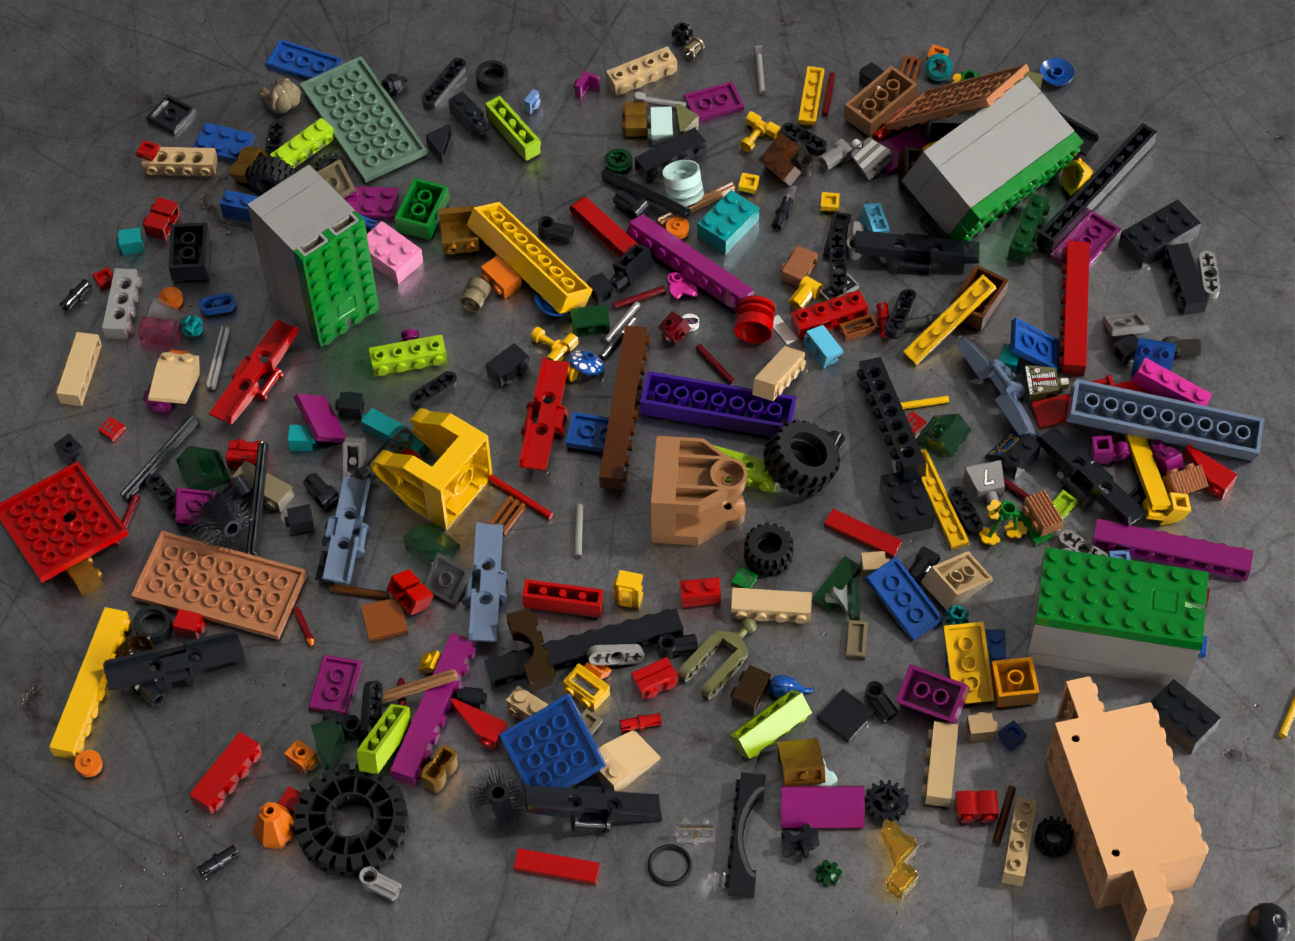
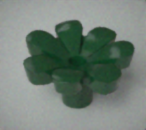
M824 860L822 866L816 867L815 872L818 874L815 878L817 881L823 880V886L829 887L830 882L837 885L839 883L838 877H841L843 873L841 869H838L839 866L836 862L831 864L828 860Z

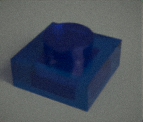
M1014 720L998 731V736L1010 749L1027 738L1026 732Z

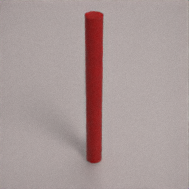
M493 474L489 476V482L546 518H552L553 512Z

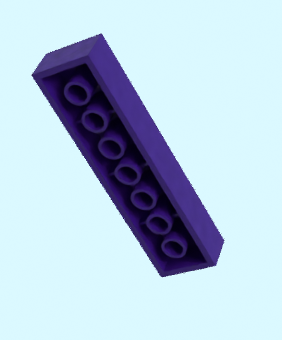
M648 371L640 400V414L772 437L780 426L794 420L797 396L781 394L774 401L752 395L753 389Z

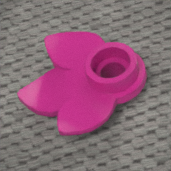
M672 272L668 275L669 292L674 298L679 299L682 294L697 297L698 289L695 283L678 272Z

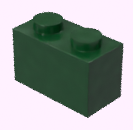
M607 305L570 309L572 330L576 337L608 334L610 332Z

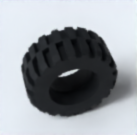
M788 421L778 428L765 445L763 456L765 457L764 464L768 467L766 470L769 475H772V480L780 484V488L783 490L787 489L789 493H798L801 496H806L807 494L814 495L822 491L839 470L840 454H837L839 450L837 445H834V439L827 435L828 432L824 429L821 430L815 423L812 425L809 421ZM791 449L804 454L809 459L812 467L801 463L794 456Z

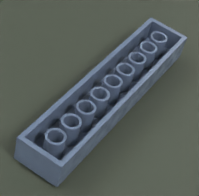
M1076 379L1071 386L1066 422L1151 440H1161L1165 443L1184 447L1189 444L1198 450L1254 461L1260 454L1264 418Z

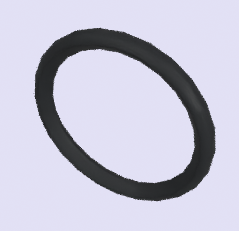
M675 844L657 847L648 859L650 875L655 881L663 885L672 886L687 879L692 869V861L688 852ZM663 849H676L685 855L688 867L686 873L680 879L665 881L654 873L652 868L653 858Z

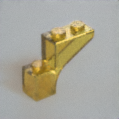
M886 819L882 825L881 835L894 864V870L887 878L885 888L902 900L918 883L919 874L913 866L906 864L917 854L919 844L912 835L904 833L896 822Z

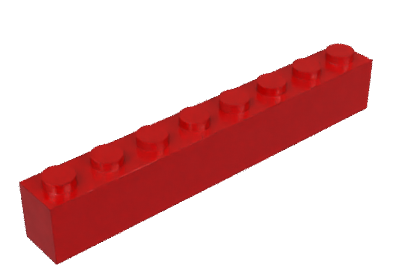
M1068 241L1066 248L1062 250V259H1065V263H1062L1061 273L1065 274V278L1061 280V289H1064V293H1061L1060 304H1064V309L1060 311V320H1063V324H1060L1059 335H1063V339L1059 342V351H1062V356L1059 355L1058 367H1062L1061 374L1084 376L1086 370L1090 242Z

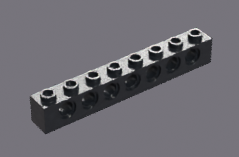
M878 357L859 361V369L857 370L858 380H862L864 394L867 393L868 404L870 407H873L875 420L879 421L880 433H884L885 445L890 447V456L896 462L897 473L901 474L903 481L925 477L926 461L882 358Z

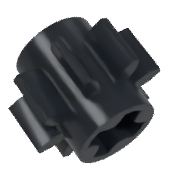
M681 22L674 25L672 37H675V42L680 44L690 42L693 36L690 24L687 25Z

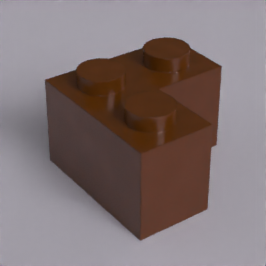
M780 132L760 157L759 161L790 186L802 173L790 163V160L799 151L800 147Z

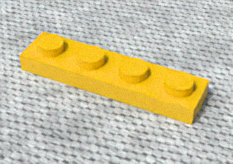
M807 66L798 124L816 126L825 68Z

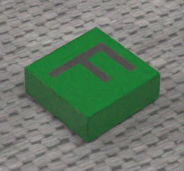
M740 567L731 585L736 588L752 589L758 579V575Z

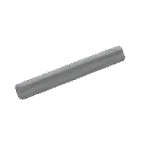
M220 326L205 382L207 390H215L230 332L227 326Z

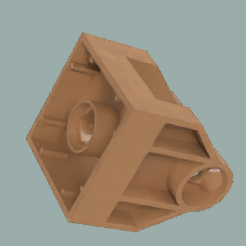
M657 436L651 495V543L698 546L725 530L740 526L746 516L745 502L741 495L746 486L748 476L745 465L738 459L730 458L704 438ZM726 478H731L733 481L731 483H726L724 480ZM729 504L732 508L727 510L724 506Z

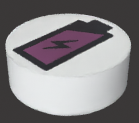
M689 313L682 317L691 327L689 332H694L699 328V318L695 314Z

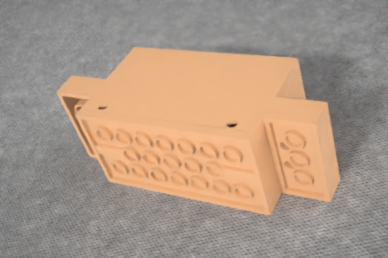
M1090 676L1066 681L1056 716L1057 723L1054 725L1045 761L1065 819L1067 820V825L1070 823L1072 825L1071 830H1074L1073 842L1095 907L1098 909L1121 903L1133 941L1158 937L1173 904L1171 892L1193 887L1208 853L1207 843L1201 838L1200 824L1194 819L1193 805L1191 802L1188 803L1186 786L1184 783L1181 784L1179 768L1177 765H1174L1172 749L1170 746H1167L1165 730L1159 725V714L1153 708L1152 703L1105 712L1102 701H1099L1097 697V686L1095 683H1092Z

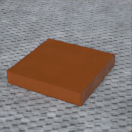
M395 598L361 606L369 643L408 634L400 600L397 601Z

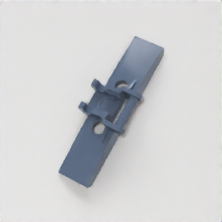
M962 338L957 347L980 380L984 381L987 377H990L1001 394L994 400L1020 436L1029 433L1038 438V432L1024 407L1019 402V399L1025 396L1027 391L1022 384L1014 381L1017 378L1016 375L1011 373L1012 370L1003 362L997 359L990 362L976 345Z
M347 476L343 477L336 515L329 516L325 524L326 534L322 539V546L324 547L330 542L322 578L324 580L350 585L355 557H364V544L370 527L368 524L362 523L370 487V478H367L366 481ZM351 514L354 516V519H347L344 515ZM352 532L359 533L358 537H355V541L351 540Z
M476 522L473 569H471L473 571L465 586V597L462 599L463 605L471 606L469 641L497 642L499 599L502 600V603L507 602L505 591L508 584L507 572L501 570L503 525ZM489 563L493 567L490 570H484L482 565ZM474 579H480V593H476V589H473Z

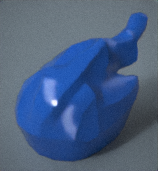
M775 675L769 682V690L776 698H781L790 690H795L802 694L814 691L813 687H803L795 678L788 675Z

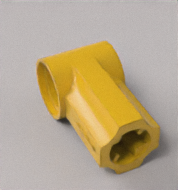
M805 276L801 280L798 290L789 299L788 304L795 311L797 309H804L812 298L818 297L823 285Z

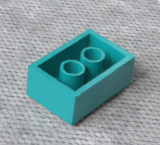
M730 190L697 223V237L726 255L759 221V207Z

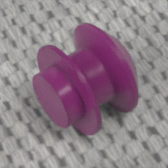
M407 329L401 333L402 342L419 339V332L415 329Z

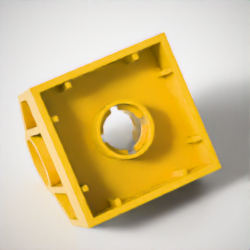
M420 408L409 420L413 424L411 432L439 460L431 467L413 455L395 454L382 450L371 462L370 467L374 474L410 509L447 531L489 482L488 478L492 474L488 435L451 413L433 412Z

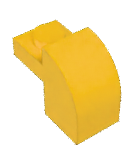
M1170 492L1168 495L1171 503L1170 510H1151L1146 498L1142 502L1144 510L1147 511L1146 519L1159 520V525L1174 524L1183 520L1191 512L1188 494Z

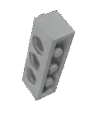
M115 268L102 325L105 339L127 340L129 332L131 333L132 331L131 320L132 317H135L134 305L135 302H138V287L140 288L142 284V279L139 277L137 269Z

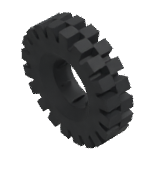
M356 763L355 769H350L349 764L339 765V771L335 773L331 767L322 772L324 778L321 780L315 776L309 782L310 789H303L299 796L300 804L296 803L294 811L296 818L294 819L295 831L300 847H302L309 861L312 859L314 866L322 871L324 868H327L328 873L339 877L340 872H344L346 878L356 877V872L361 871L365 867L377 865L379 869H382L388 865V857L395 858L400 852L399 845H404L407 838L406 829H409L406 801L400 787H396L395 780L388 774L384 777L382 770L378 774L359 771L358 763ZM347 802H360L364 806L367 805L372 810L370 814L371 818H373L369 827L367 826L366 830L362 833L352 836H344L338 831L335 832L330 827L332 825L330 818L340 805Z

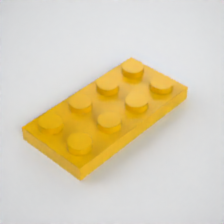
M984 622L943 626L949 676L951 679L965 683L970 687L964 705L994 702Z

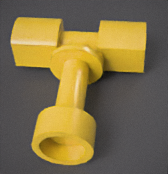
M750 111L745 118V124L751 126L753 132L749 137H744L739 146L743 151L749 153L755 147L754 141L758 136L766 134L776 139L780 134L781 127L771 121L767 124L761 120L760 115Z
M536 327L530 335V339L534 342L539 343L541 341L551 347V353L547 356V360L562 361L563 355L566 352H571L578 345V338L572 333H569L562 341L559 339L554 341L545 335V330Z

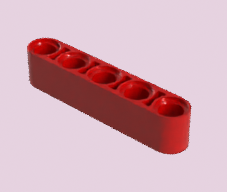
M584 196L569 206L571 214L618 258L636 243L635 240L587 197Z

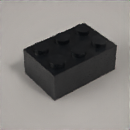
M207 222L171 224L168 268L172 281L209 279L210 232Z
M897 472L882 475L879 489L895 535L898 536L933 528L935 514L922 478L903 481L901 474Z
M1175 679L1150 701L1153 708L1158 711L1160 727H1163L1165 733L1190 754L1217 729L1221 720L1218 714Z

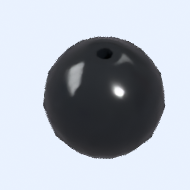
M1259 903L1246 916V931L1253 941H1284L1289 934V917L1279 905Z

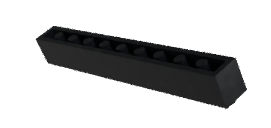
M1142 123L1039 231L1036 245L1051 254L1154 145L1157 131Z
M677 608L665 609L660 613L646 614L641 618L628 619L623 623L615 625L609 624L604 628L591 629L579 635H569L564 639L550 640L542 644V646L548 650L550 659L547 661L549 665H553L555 672L574 668L578 663L585 665L589 662L587 650L594 645L638 644L643 649L658 645V640L662 635L682 636L683 625ZM530 646L527 649L513 650L505 655H495L484 660L491 690L526 681L523 665L533 655V650ZM620 652L613 653L611 657L618 656Z

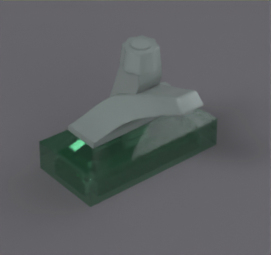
M851 578L842 590L831 587V593L825 594V602L839 604L850 620L860 621L859 578Z

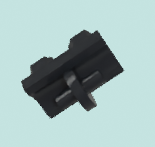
M810 824L802 825L799 828L800 834L795 836L790 830L782 832V852L784 856L802 854L804 859L809 858V851L814 850L815 846L820 845L817 828L813 829Z

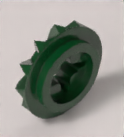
M613 149L605 155L604 164H606L607 169H611L613 172L618 171L621 173V171H627L629 167H632V155L625 149ZM619 159L622 160V162L616 164V161H618Z

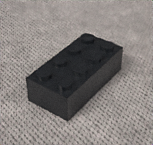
M1177 199L1123 230L1118 245L1142 269L1160 259L1162 254L1165 253L1167 245L1187 243L1196 238L1201 222Z

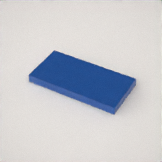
M280 39L266 61L265 66L309 80L340 66L343 60L342 58Z
M897 556L865 578L866 582L911 642H914L944 620Z

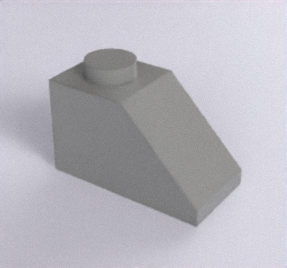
M347 437L344 440L343 477L355 478L356 471L365 463L366 438ZM361 473L359 476L363 480V474Z

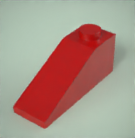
M1188 444L1183 455L1188 465L1194 463V466H1202L1209 485L1204 489L1212 496L1222 500L1234 485L1238 474Z
M453 698L451 701L453 712L477 742L486 749L491 748L497 751L502 742L499 734L508 729L507 722Z

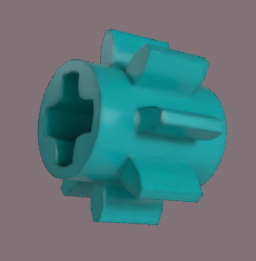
M196 315L185 316L180 322L182 324L181 331L187 337L199 336L204 330L202 328L203 321Z
M953 604L951 610L946 609L945 615L947 617L945 623L950 625L969 623V610L965 611L963 605L955 606Z

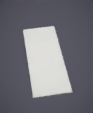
M779 315L774 317L773 328L787 345L798 339Z

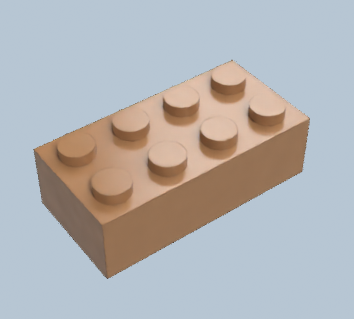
M891 65L844 105L843 118L870 137L880 129L882 123H886L901 108L906 107L916 98L918 84Z

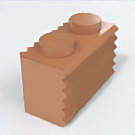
M798 245L795 250L790 252L787 264L784 263L781 267L782 281L799 287L801 280L805 276H809L815 267L818 253Z
M1194 463L1183 466V470L1179 472L1177 468L1167 471V476L1161 478L1167 495L1170 492L1189 494L1209 486L1202 466H1194Z
M1045 490L1024 498L1023 514L1030 518L1033 530L1038 532L1040 537L1062 529L1064 521Z

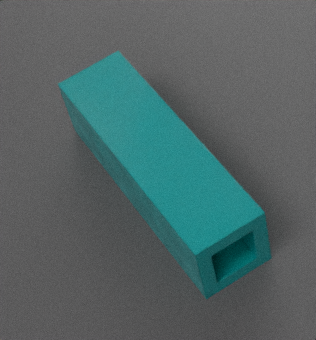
M373 408L361 418L363 432L383 443H386L401 428L412 430ZM402 433V439L399 442H397V440L395 439L393 442H395L399 446V448H401L402 446L400 445V443L403 440H409V433H407L406 435ZM413 434L414 440L407 449L414 450L423 457L429 448Z

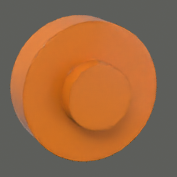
M672 217L666 223V230L677 238L683 239L689 233V223L683 217Z
M167 287L161 290L158 300L163 309L175 310L182 305L183 296L178 288Z
M85 750L78 754L75 759V768L83 777L96 776L103 767V761L99 753L94 750Z

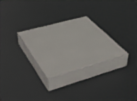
M1138 312L1103 317V324L1112 336L1149 332V325Z

